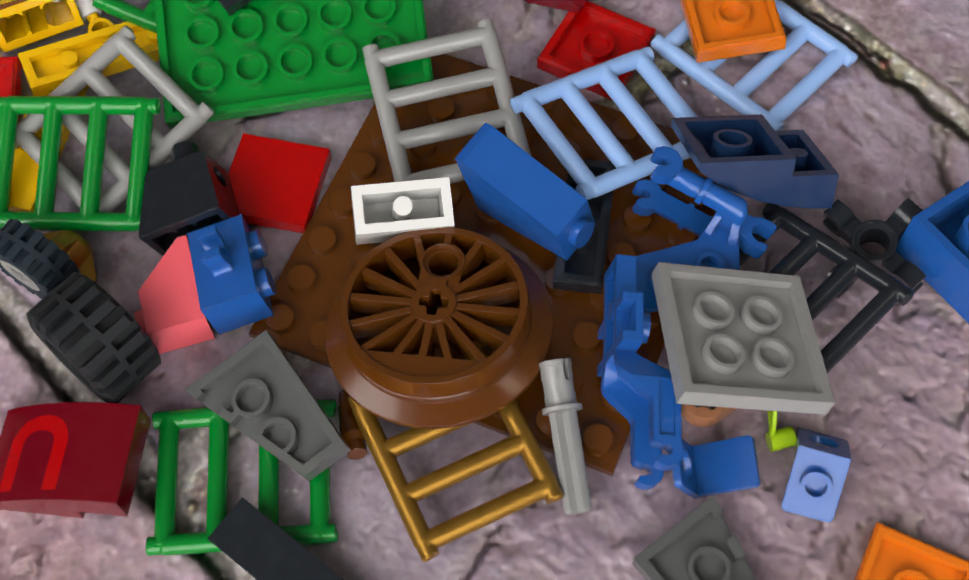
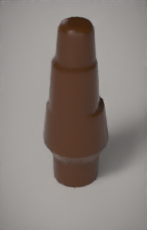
M341 390L339 392L338 406L340 435L351 449L347 453V457L352 460L361 459L367 455L366 441L348 402L349 396L344 390Z

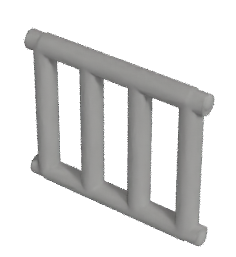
M492 19L479 21L477 23L478 28L379 49L377 44H369L363 47L365 66L394 182L449 177L450 184L464 181L465 179L457 163L411 173L406 149L475 134L485 122L496 129L505 127L507 138L532 156L520 113L516 114L510 106V99L515 97ZM478 46L483 48L488 66L486 69L390 90L385 70L387 66ZM490 86L494 88L499 106L497 110L404 131L400 129L395 110L397 107Z
M124 26L48 96H76L87 85L99 96H124L101 73L112 61L122 54L184 116L165 136L154 125L152 126L150 171L161 166L172 156V147L176 143L190 139L214 114V111L203 102L198 105L134 42L136 36L132 29ZM28 114L17 125L15 148L21 147L39 165L41 141L34 134L43 127L44 114ZM63 115L62 124L86 147L88 123L80 115ZM119 115L133 130L134 115ZM106 142L104 167L118 181L101 196L99 213H111L127 198L130 166ZM59 160L57 185L80 208L82 183Z

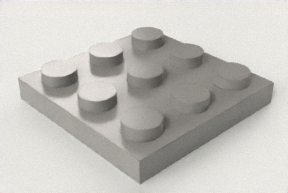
M663 262L657 263L651 276L677 404L823 415L829 412L835 404L800 276Z

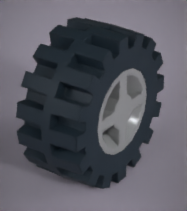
M11 218L0 229L1 271L7 276L12 277L17 284L24 286L32 294H37L39 298L43 299L72 272H80L77 264L69 259L70 256L65 251L60 250L57 244L52 240L49 241L38 230H33L30 225L22 224L19 220Z

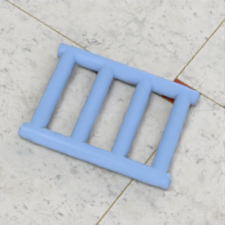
M774 0L781 23L793 30L786 36L785 49L770 51L734 86L714 72L728 58L696 63V59L680 48L690 38L685 19L667 36L664 37L658 34L650 43L651 48L657 51L663 58L741 115L762 114L775 131L783 130L785 127L783 122L842 65L849 68L858 58V54L850 50L848 46L781 0ZM807 41L827 54L818 65L769 111L748 97Z
M648 46L523 92L521 95L510 99L512 110L516 114L521 112L525 114L578 185L576 186V191L587 200L599 197L651 175L654 169L660 165L651 162L652 154L634 161L580 90L599 83L653 152L658 147L666 146L676 150L682 157V161L691 158L681 142L672 145L617 77L636 69L675 118L698 117L653 62L654 53ZM562 98L616 169L595 177L542 105Z

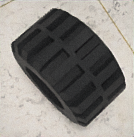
M72 272L26 313L29 325L39 339L70 372L105 402L119 403L162 363L157 347L133 317L101 286L89 277Z

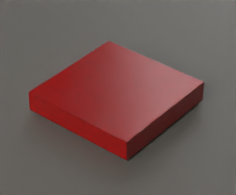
M586 0L581 10L577 13L568 11L537 58V68L563 78L647 46L650 47L651 41L655 38L656 29ZM635 70L617 76L624 86H626ZM599 83L586 88V90L612 100Z
M243 133L228 176L239 213L249 224L303 234L313 216L332 159L330 149Z

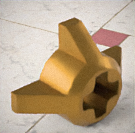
M68 229L42 233L49 241L52 240L58 245L60 250L65 251L70 256L69 259L77 264V268L80 269L79 274L87 276L97 283L93 249L87 241Z

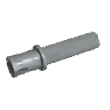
M559 358L539 363L546 407L542 409V415L549 416L559 485L564 494L562 498L563 510L566 514L575 515L589 512L592 508L577 411L582 410L583 407L582 403H577L571 359Z

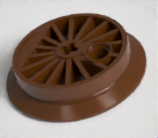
M454 227L409 231L388 239L370 251L357 264L350 276L340 287L327 316L325 326L326 353L330 367L342 389L353 401L371 414L388 422L413 428L440 429L462 426L479 421L503 409L517 399L534 381L540 372L539 363L545 361L549 353L553 331L552 310L545 288L534 271L521 258L493 240L476 232ZM416 257L420 270L419 279L413 275L402 261ZM482 261L489 264L473 275ZM390 269L402 284L381 274ZM503 278L509 281V283L492 286ZM369 288L382 295H371L364 293ZM520 301V308L499 307V305ZM355 313L374 314L354 319ZM489 326L510 327L513 330L508 336ZM377 335L362 346H359L356 339ZM468 337L496 351L486 358ZM454 344L467 360L453 359L449 345ZM397 347L394 352H389L390 350ZM420 347L419 355H414ZM434 348L440 349L441 357H433Z

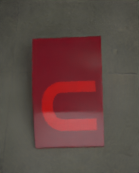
M61 402L23 406L8 410L0 436V510L83 518L84 513L128 517L151 421L142 406L101 402Z

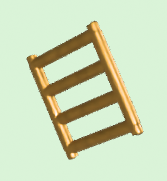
M476 340L472 341L486 358L492 355L486 345ZM463 354L453 358L467 360ZM348 397V402L353 410L357 424L410 539L423 562H428L438 556V548L542 499H545L547 504L561 500L564 496L558 485V480L516 400L499 410L511 435L510 437L408 483L396 457L469 424L440 429L412 427L387 438L377 416L366 411ZM521 454L534 479L533 481L436 526L428 527L417 503L418 501Z

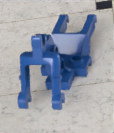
M666 146L656 148L650 158L652 163L660 165L654 169L650 176L651 180L643 179L635 184L632 194L643 198H639L635 202L632 210L639 216H649L656 213L676 224L677 229L682 231L684 228L699 236V238L692 242L639 256L616 254L604 275V321L598 329L597 338L603 340V359L597 366V376L602 377L601 393L608 403L629 421L631 426V465L639 470H646L648 472V475H641L635 480V487L641 490L654 488L662 480L664 471L673 469L684 456L681 404L676 403L671 373L669 370L637 355L636 352L642 343H647L651 328L649 312L658 311L651 276L658 262L740 270L739 247L743 253L754 259H759L766 251L768 245L757 241L752 233L768 240L777 227L773 222L763 217H753L747 214L748 205L744 198L712 182V179L704 178L683 167L682 157L679 153ZM658 184L669 185L695 199V203H702L716 210L714 217L694 208L695 205L691 203L688 205L665 193ZM662 449L665 450L668 453V455L662 454Z

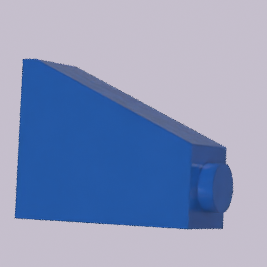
M485 122L456 156L455 160L480 211L566 261L577 248L583 247L591 238L596 224L588 200L493 126Z

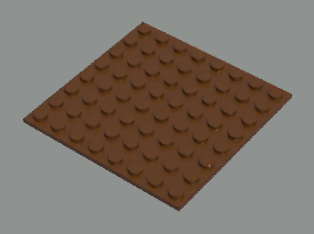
M447 54L431 57L434 80L486 69V67ZM509 75L515 96L541 86ZM490 86L397 107L395 110L400 129L404 131L497 110L499 106L494 88ZM562 98L542 105L582 159L611 162ZM588 101L634 161L653 153L621 111ZM375 103L307 225L306 231L301 236L275 284L276 294L270 296L274 316L254 322L249 331V336L254 339L267 330L282 350L329 368L331 367L326 353L325 326L331 304L338 290L357 264L370 251L381 244L356 245L351 186L394 182ZM521 112L520 116L532 157L567 183V170L525 114ZM655 123L672 145L681 142L672 128ZM505 127L497 128L499 132L507 137ZM475 134L406 149L411 173L457 163L455 160L456 156ZM691 158L682 161L683 167L706 178L705 175L699 172ZM648 175V176H646V177H644V178H641V179H639V180H643V179L651 180V178H650L651 175ZM465 180L451 183L454 228H461L481 234L511 251L534 271L544 286L549 298L553 322L551 345L545 361L559 358L571 359L577 403H582L583 407L582 410L577 411L585 466L613 476L631 431L629 421L603 397L600 389L602 377L597 376V366L603 359V340L597 338L598 329L604 321V275L616 254L639 256L698 240L699 236L684 228L682 231L677 229L676 224L656 213L649 216H639L634 213L632 207L639 198H643L632 194V190L637 181H634L613 191L601 294L553 289L556 254L480 211ZM658 184L665 193L688 205L691 203L695 205L694 208L714 217L716 210L702 203H695V199L669 185ZM416 257L402 261L413 275L419 279L420 270ZM482 261L473 275L489 264ZM390 269L381 274L402 284ZM503 278L492 286L509 283V281ZM369 288L364 293L371 295H382ZM520 301L499 305V307L520 308ZM658 311L649 312L651 317L649 338L647 343H642L636 351L637 355L655 364L658 363L665 346ZM355 313L354 319L374 314ZM489 326L508 336L513 330L510 327ZM377 335L356 339L359 346H362ZM454 344L449 345L452 358L462 354ZM486 346L487 349L491 352V354H493L496 351L495 349ZM397 347L390 350L389 352H394ZM420 347L414 355H419ZM434 348L433 357H441L439 348ZM539 372L530 386L515 400L540 448L555 454L549 416L542 415V409L546 407L543 383ZM499 411L473 422L508 437L511 436Z

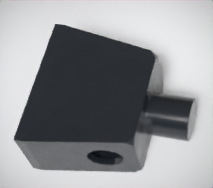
M184 141L176 143L171 149L172 162L150 170L145 176L139 238L161 256H164L177 237L186 235L188 238L187 233L240 215L228 174L205 151H200L199 146L193 142Z

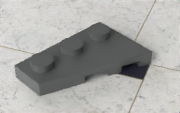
M267 330L185 389L192 397L308 481H311L351 451L280 346Z

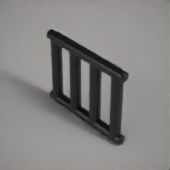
M771 203L764 207L762 212L763 218L777 226L775 232L781 228L800 240L768 273L795 275L817 252L839 266L806 298L812 321L856 277L879 291L821 350L828 374L897 303L902 306L906 305L913 298L914 291L786 208ZM752 233L757 241L762 243L767 241V239L760 235ZM739 247V260L741 266L751 256L743 253V251Z

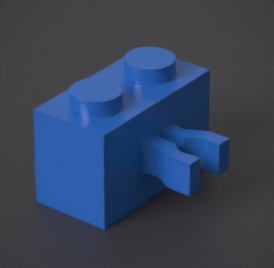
M240 214L187 233L200 310L219 335L274 316L270 296L276 294V288L270 271L267 267L263 266L262 258L268 256V250L259 229L252 231Z

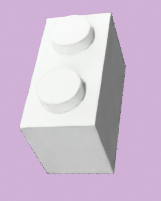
M449 177L351 186L356 245L382 243L409 231L455 226Z

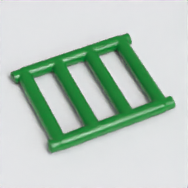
M0 96V229L12 218L13 220H19L22 224L30 225L33 230L139 231L145 176L149 172L153 114L160 113V98L138 96ZM19 114H44L34 212L9 211ZM63 115H89L80 212H54ZM108 115H134L126 213H99Z
M316 399L328 417H335L337 409L335 399ZM208 407L153 412V427L155 430H159L154 536L147 537L145 552L147 556L222 552L208 540V537L227 516L229 425L231 424ZM209 427L206 532L175 534L179 429ZM259 445L258 510L279 526V459ZM330 466L310 481V524L279 526L302 546L333 543L339 539L336 523L331 524Z

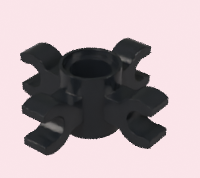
M839 199L833 203L832 208H827L824 211V215L827 218L823 220V224L832 233L843 238L851 245L850 250L901 281L905 286L912 289L914 294L923 286L921 281L926 278L924 272L896 252L898 241L901 239L913 216L923 211L911 199H906L885 222L874 219L862 223L852 210ZM867 242H876L882 245L886 252L873 256L865 253L861 246ZM834 266L827 273L825 279H827L839 266ZM856 277L836 298L839 299L841 296H843L853 286V284L856 282L858 278Z

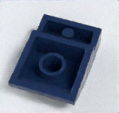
M762 114L672 118L671 127L699 172L712 179L715 183L737 194L761 202L798 208H832L839 174L804 130L775 131Z

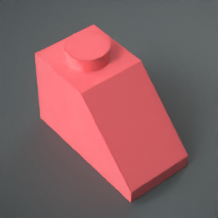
M186 235L177 237L138 290L142 310L134 312L135 321L153 341L159 354L215 339L211 323L200 310L188 238Z

